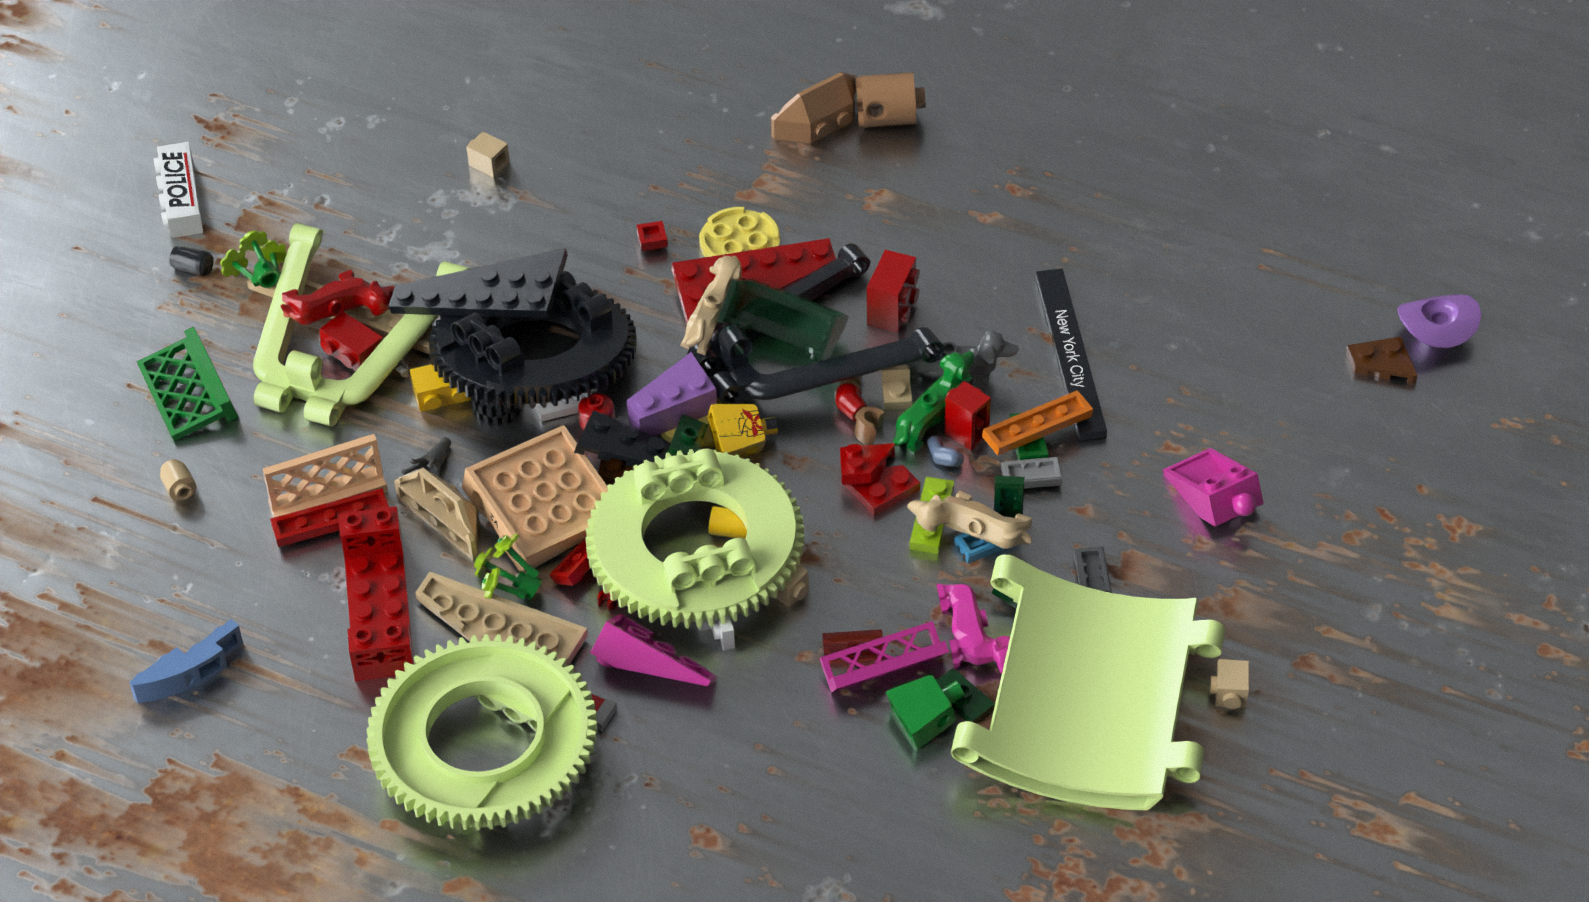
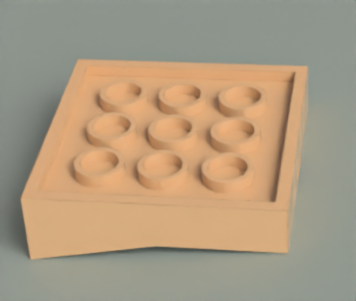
M564 425L465 468L462 489L478 508V512L490 521L500 538L505 535L510 537L513 534H519L518 539L511 547L533 568L579 544L587 537L586 528H588V519L591 518V510L596 509V501H601V493L608 492L607 485L586 455L574 453L577 443ZM505 551L520 572L521 570L526 573V570Z

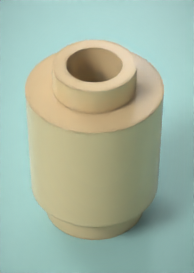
M171 459L161 466L160 479L173 500H185L194 494L197 487L196 482L183 462Z

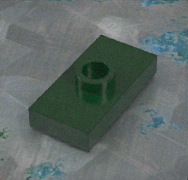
M682 414L667 453L675 456L677 451L680 450L683 455H688L689 449H693L694 453L697 452L702 444L708 424Z
M995 475V512L1004 517L1015 518L1018 513L1023 515L1025 477Z
M950 669L936 680L940 688L954 681L959 683L965 697L951 705L953 710L967 722L977 724L994 711L995 703L956 669Z

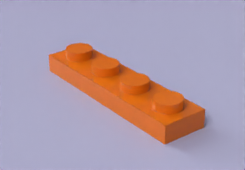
M1077 390L984 428L982 437L999 456L1092 417L1093 408Z

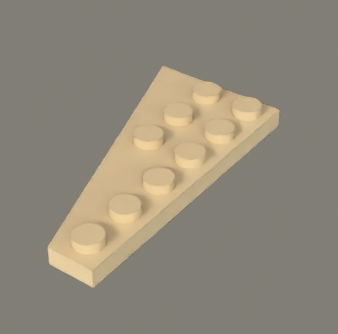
M433 572L428 573L415 592L417 601L468 641L471 640L472 635H475L478 641H482L485 634H488L490 641H493L497 634L501 635L502 642H505L509 636H513L515 644L521 638H524L526 647L533 641L536 642L537 650L546 646L548 654L554 651L557 652L558 660L564 657L567 666H569L588 636L586 627L494 594L491 599L484 598L485 591Z

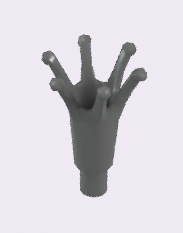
M442 437L426 455L418 459L412 458L410 463L415 465L408 469H403L401 473L405 475L416 469L425 468L440 477L441 464L448 453L447 449L451 445V440L447 437Z

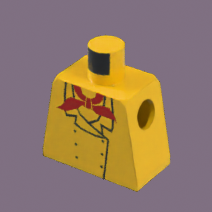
M712 404L707 415L715 450L721 453L728 452V454L734 456L737 454L739 458H745L761 452L766 441L765 436L778 433L776 418L760 419L758 408L754 404Z

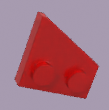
M850 444L846 447H840L842 485L872 483L877 477V473L885 468L886 458L895 456V444L862 446L860 444Z
M904 465L885 467L877 473V477L872 483L845 486L875 516L920 490V481Z

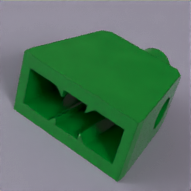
M932 675L886 691L890 707L917 750L955 722L956 717L951 704L965 697L957 681L940 688Z

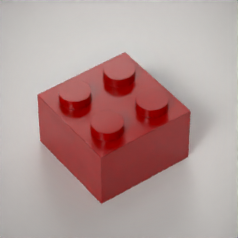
M884 250L867 285L868 326L898 333L902 324L908 322L910 307L912 304L917 303L919 297V288H916V284L919 279L920 270L916 269V257Z

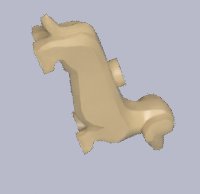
M723 256L715 262L714 266L710 267V272L716 276L706 288L695 311L690 316L686 326L685 337L680 346L689 349L698 344L697 353L706 355L711 343L709 341L715 328L729 313L728 307L734 296L733 283L741 284L744 282L742 267L736 256Z
M960 490L956 497L948 496L941 500L939 495H934L929 502L914 500L909 502L907 506L917 516V522L927 531L935 532L940 524H944L947 527L1005 549L1021 544L1027 545L1032 542V537L1026 530L1031 528L1033 518L1020 513L1016 514L1015 518L1004 517L986 505L972 501V495Z

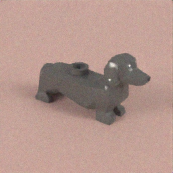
M988 330L982 337L979 346H959L952 342L943 343L945 347L944 354L938 361L926 363L923 359L904 365H909L910 381L922 382L923 375L920 373L932 371L943 375L944 370L940 368V362L947 354L953 352L963 354L972 351L974 353V362L969 368V373L973 378V386L988 388L989 377L987 375H990L996 368L997 358L1014 356L1019 348L1005 341L1002 334Z

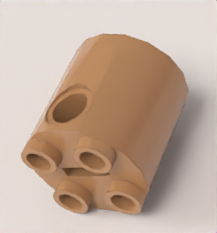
M913 72L855 77L859 127L915 125L916 109L926 108L925 88H915Z

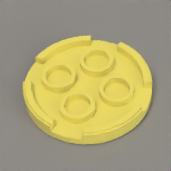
M745 207L723 209L708 218V222L703 226L699 233L700 249L704 257L780 246L779 227L775 220L765 212L759 213L745 210Z

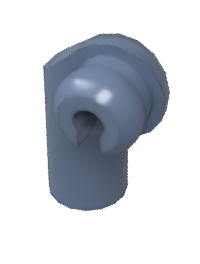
M938 436L928 439L927 444L936 464L948 467H959L964 461L962 452L954 448L944 447L941 438Z

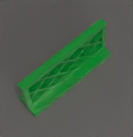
M194 326L184 331L186 338L136 361L174 441L225 416L228 422L239 417ZM185 348L187 349L183 360L173 358L175 353ZM155 363H162L157 372L147 371L146 367ZM169 365L179 366L175 375L165 374ZM186 368L196 369L192 378L182 377ZM161 380L170 382L166 391L157 389ZM178 383L188 385L183 394L174 392ZM195 386L205 388L201 397L191 396ZM169 399L179 400L175 410L165 408ZM187 402L196 403L192 413L183 411ZM204 405L212 406L216 409L207 415L200 414ZM178 418L188 419L186 425L175 430L174 426Z

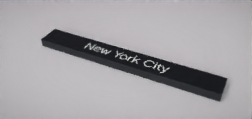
M1063 268L1036 271V282L1066 394L1078 390L1093 408L1092 417L1075 423L1078 440L1107 437L1106 424Z

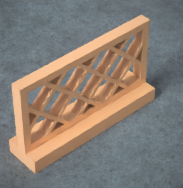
M375 434L263 468L269 496L268 502L274 517L383 488L384 493L388 492L387 484L383 477ZM371 446L364 455L357 453L360 449ZM342 456L337 464L329 462L333 457ZM351 459L358 461L352 469L345 467ZM315 465L308 473L301 471L304 466ZM323 468L330 470L324 478L317 476ZM282 473L286 474V476L281 481L273 480L271 478L272 476L279 475ZM295 477L302 479L297 486L289 485ZM311 482L317 483V484L308 486Z

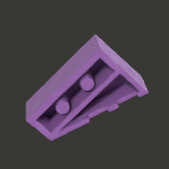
M692 352L627 400L630 426L657 436L677 428L682 414L696 420L708 415L710 406L717 404L716 388Z

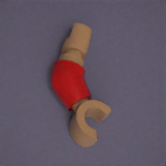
M862 376L840 381V385L835 390L836 406L849 419L856 422L855 436L857 440L870 445L875 441L876 428L883 425L885 412L879 408L868 406L862 398L860 390Z

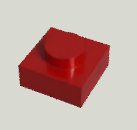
M663 220L636 225L641 251L668 247Z

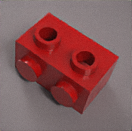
M344 311L319 329L320 345L323 351L340 360L347 368H352L355 371L383 340L382 336Z
M964 381L957 388L951 389L946 395L945 435L969 451H972L984 441L982 437L983 429L990 426L991 397L984 394L979 388L973 387Z

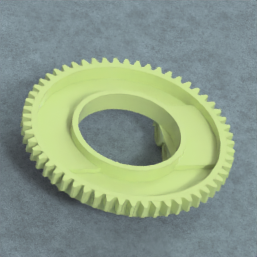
M707 448L698 450L695 453L693 449H689L688 455H683L681 450L677 451L675 456L666 453V457L663 460L658 456H654L655 462L644 460V463L639 466L634 465V470L624 471V475L621 478L616 477L614 485L609 484L607 486L608 492L601 493V501L595 502L596 509L591 510V518L588 519V528H586L587 558L589 559V566L592 568L593 576L597 577V584L599 586L603 585V592L605 594L610 593L612 601L618 599L619 607L622 608L628 605V612L630 614L638 610V617L641 619L649 614V622L652 623L659 617L663 626L669 620H672L673 627L675 628L680 621L684 622L685 628H689L692 622H695L697 627L701 628L703 621H707L710 627H714L715 619H719L722 624H726V616H730L733 621H737V613L739 612L747 617L749 616L748 608L757 612L759 611V603L766 606L769 604L768 596L776 599L778 597L777 590H785V582H791V574H796L797 565L801 563L800 556L803 555L804 525L803 516L800 515V506H797L796 498L791 497L790 489L785 490L784 482L778 483V476L776 474L772 476L769 474L768 468L763 470L760 468L759 463L753 464L749 458L742 459L737 454L734 456L728 454V452L721 453ZM688 501H707L722 505L733 511L742 520L747 529L745 539L734 538L726 542L722 548L714 545H705L697 549L693 555H689L686 552H676L669 555L664 562L654 557L643 542L644 532L656 515L668 507Z
M485 634L482 641H478L476 636L472 635L470 643H467L463 637H460L459 643L456 646L449 640L447 641L446 649L437 644L435 645L436 653L426 649L424 650V659L417 655L414 656L415 665L407 662L404 663L405 672L396 670V679L389 678L387 680L388 688L382 687L380 689L382 697L375 698L376 707H371L372 717H368L367 745L372 769L375 770L377 780L381 781L382 788H387L389 797L395 796L398 805L404 803L407 812L414 809L415 816L418 818L425 814L426 821L429 823L434 818H437L438 826H442L446 821H450L452 829L458 823H462L463 830H467L468 827H476V830H480L481 827H489V829H493L497 825L506 827L507 823L514 822L517 824L520 819H531L532 814L536 812L539 814L543 813V808L546 806L553 807V801L556 799L562 800L563 793L572 790V782L578 783L580 781L579 773L585 774V764H590V754H594L595 751L594 744L597 742L596 733H598L594 700H592L591 691L587 690L586 681L582 682L581 674L575 673L573 665L567 666L564 657L558 660L557 652L554 651L548 654L546 646L537 650L536 642L534 641L526 647L524 638H521L515 644L513 636H509L505 642H502L501 635L497 634L493 641H490L488 634ZM471 696L477 698L489 710H502L510 720L516 723H528L536 732L533 742L518 759L501 768L479 772L461 770L439 759L428 744L429 733L435 720L445 709Z

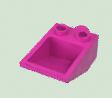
M1212 448L1163 469L1164 476L1196 514L1215 527L1239 515H1251L1256 507L1264 504L1258 473Z

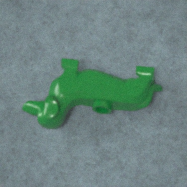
M972 351L963 354L953 352L943 357L940 362V368L944 370L943 375L910 408L899 416L896 423V434L893 439L895 446L900 447L906 443L907 451L913 455L924 446V442L921 439L927 429L945 419V398L948 392L953 388H957L963 381H971L972 377L969 373V368L974 362V353Z

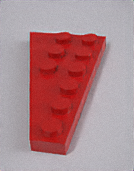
M830 238L673 262L671 270L687 324L706 288L716 276L710 272V267L714 266L715 262L723 256L738 257L742 267V277L744 278V282L741 284L733 283L734 296L728 307L729 313L726 317L732 314L737 315L772 296V294L781 291L836 259Z

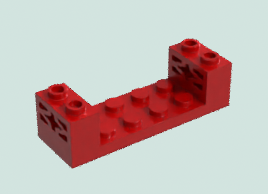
M397 506L339 513V530L345 560L350 628H347L348 645L355 681L396 676V670L405 672L404 663L407 662L414 665L403 540Z

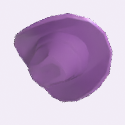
M1461 294L1425 298L1401 304L1397 308L1400 320L1412 335L1424 344L1440 348L1457 346L1469 340L1478 330L1482 316L1479 303L1471 296Z

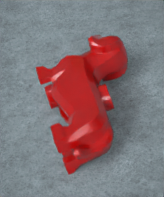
M348 270L339 274V279L342 281L330 282L310 295L298 296V290L296 289L282 293V301L285 304H281L280 307L284 317L291 318L302 325H310L328 317L339 316L343 311L347 312L362 306L370 308L373 315H382L389 310L388 306L395 286L380 287L377 281H372L369 284L362 278H354L353 271Z

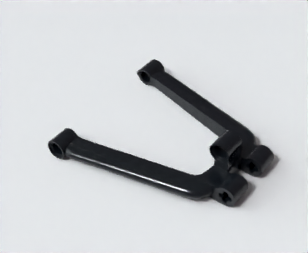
M850 243L840 249L837 259L830 261L719 326L712 335L710 348L706 355L697 353L698 344L690 347L687 354L692 352L708 378L712 377L711 382L716 388L717 399L721 404H741L753 398L771 400L908 364L923 359L926 363H934L943 356L945 347L929 328L921 327L906 339L773 374H761L749 364L748 356L753 350L751 339L851 276L858 277L866 273L871 263L870 259L856 244Z

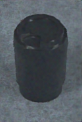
M175 246L171 251L169 263L171 267L177 270L204 277L211 273L214 258L209 252L204 250Z

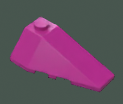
M619 614L605 622L590 651L591 654L597 657L596 661L608 668L614 666L615 668L709 686L717 678L715 674L687 656L678 657L675 655L674 646L668 642L663 643L653 640L654 633L623 614Z

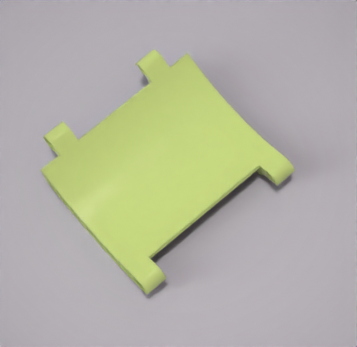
M1006 554L998 556L995 560L990 584L996 590L1013 598V602L1018 605L990 730L973 722L966 721L958 724L951 749L952 757L984 775L1038 795L1071 803L1113 809L1149 810L1163 798L1167 776L1184 783L1198 781L1201 776L1204 748L1192 741L1173 742L1188 655L1196 653L1205 658H1215L1221 655L1225 635L1223 624L1215 620L1195 621L1198 605L1197 598L1156 599L1109 593L1063 580L1037 569L1015 556Z

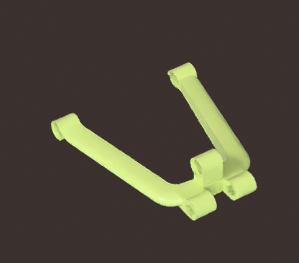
M296 223L290 231V246L254 357L253 369L255 375L262 382L256 387L253 400L255 406L280 413L287 409L293 397L307 401L304 408V418L306 420L333 427L338 422L347 405L359 404L375 392L440 315L405 314L356 372L345 380L322 378L321 357L295 350L290 352L284 366L283 362L295 320L283 316V311L280 307L281 304H285L282 301V293L296 289L298 290V296L303 295L313 256L320 247L322 233H324L322 229ZM443 261L439 265L436 276L471 268Z

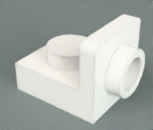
M726 616V624H722L719 619H715L714 627H710L707 621H703L702 627L698 628L700 631L712 629L714 639H720L723 651L735 648L734 629L730 616Z

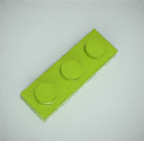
M926 477L920 501L929 502L934 495H939L941 500L952 496L954 481ZM915 518L909 550L938 554L945 525L940 524L935 532L927 531L922 528V525Z

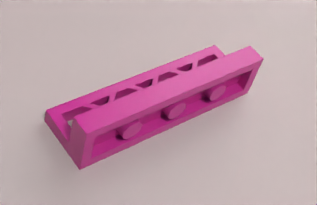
M931 621L823 656L819 659L832 693L942 657L949 650L946 641L940 642L934 623ZM928 630L932 645L920 648L912 644L917 633ZM911 635L909 641L902 639L903 637ZM894 640L906 646L902 655L896 657L884 653L889 642ZM883 644L881 650L874 648ZM866 649L878 655L875 663L869 666L856 662L861 651ZM855 653L853 660L846 657ZM841 659L850 664L846 673L834 677L829 662Z

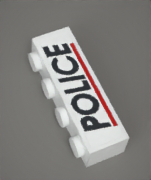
M189 142L157 147L158 158L153 159L156 174L161 173L160 176H156L159 192L163 191V194H159L161 210L166 209V212L161 213L164 228H169L171 238L204 233Z

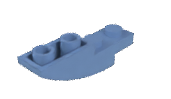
M231 619L224 625L217 627L213 633L201 642L194 644L186 653H183L176 647L168 654L161 656L157 662L145 671L138 673L129 682L134 700L137 703H144L171 697L206 682L228 668L225 657L243 644L239 625Z

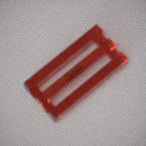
M882 629L822 633L824 656L863 644L859 642L882 638ZM834 643H847V644L829 645V644H834ZM883 644L874 648L881 650ZM866 649L861 651L857 661L876 660L878 655ZM855 653L846 657L853 660ZM836 659V660L830 661L829 663H838V662H845V661H843V660H841V659Z

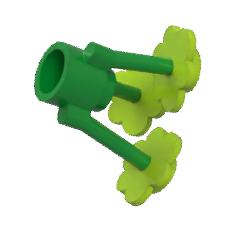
M250 231L240 239L239 251L235 249L227 251L225 258L220 262V265L223 267L221 272L225 277L231 275L238 276L242 273L252 281L255 287L259 285L263 288L273 287L278 283L281 272L278 266L279 262L283 263L287 254L286 246L283 243L277 244L274 240L268 241L265 231ZM248 250L255 251L259 259L254 266V275L246 269L248 259L245 258V251Z
M518 533L510 537L505 535L499 538L494 546L497 549L495 553L494 549L490 547L486 553L481 552L476 557L474 564L476 577L480 578L487 568L492 570L491 574L487 573L482 580V590H485L484 598L491 599L496 588L514 594L521 599L526 597L531 600L543 581L537 577L540 571L531 567L511 547L518 539ZM507 551L526 570V573L520 570L518 575L514 576L490 562L491 558L497 559ZM499 575L512 581L513 587L499 583Z

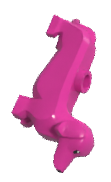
M936 584L942 614L948 613L951 607L953 611L952 631L954 640H949L954 668H959L963 661L974 665H982L994 661L1002 674L1010 637L1000 636L993 639L985 634L983 628L988 627L985 609L979 610L974 590L966 584Z

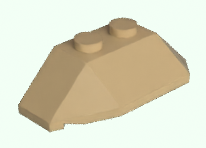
M425 468L418 469L394 480L397 499L472 561H475L476 557H478L480 521L478 508L471 500H467L462 496L453 484L446 483L439 476Z

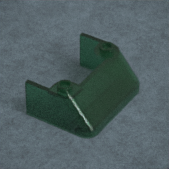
M734 278L731 281L717 321L738 325L744 333L746 329H754L803 348L804 351L808 352L807 358L818 362L830 358L845 329L849 316L751 278Z

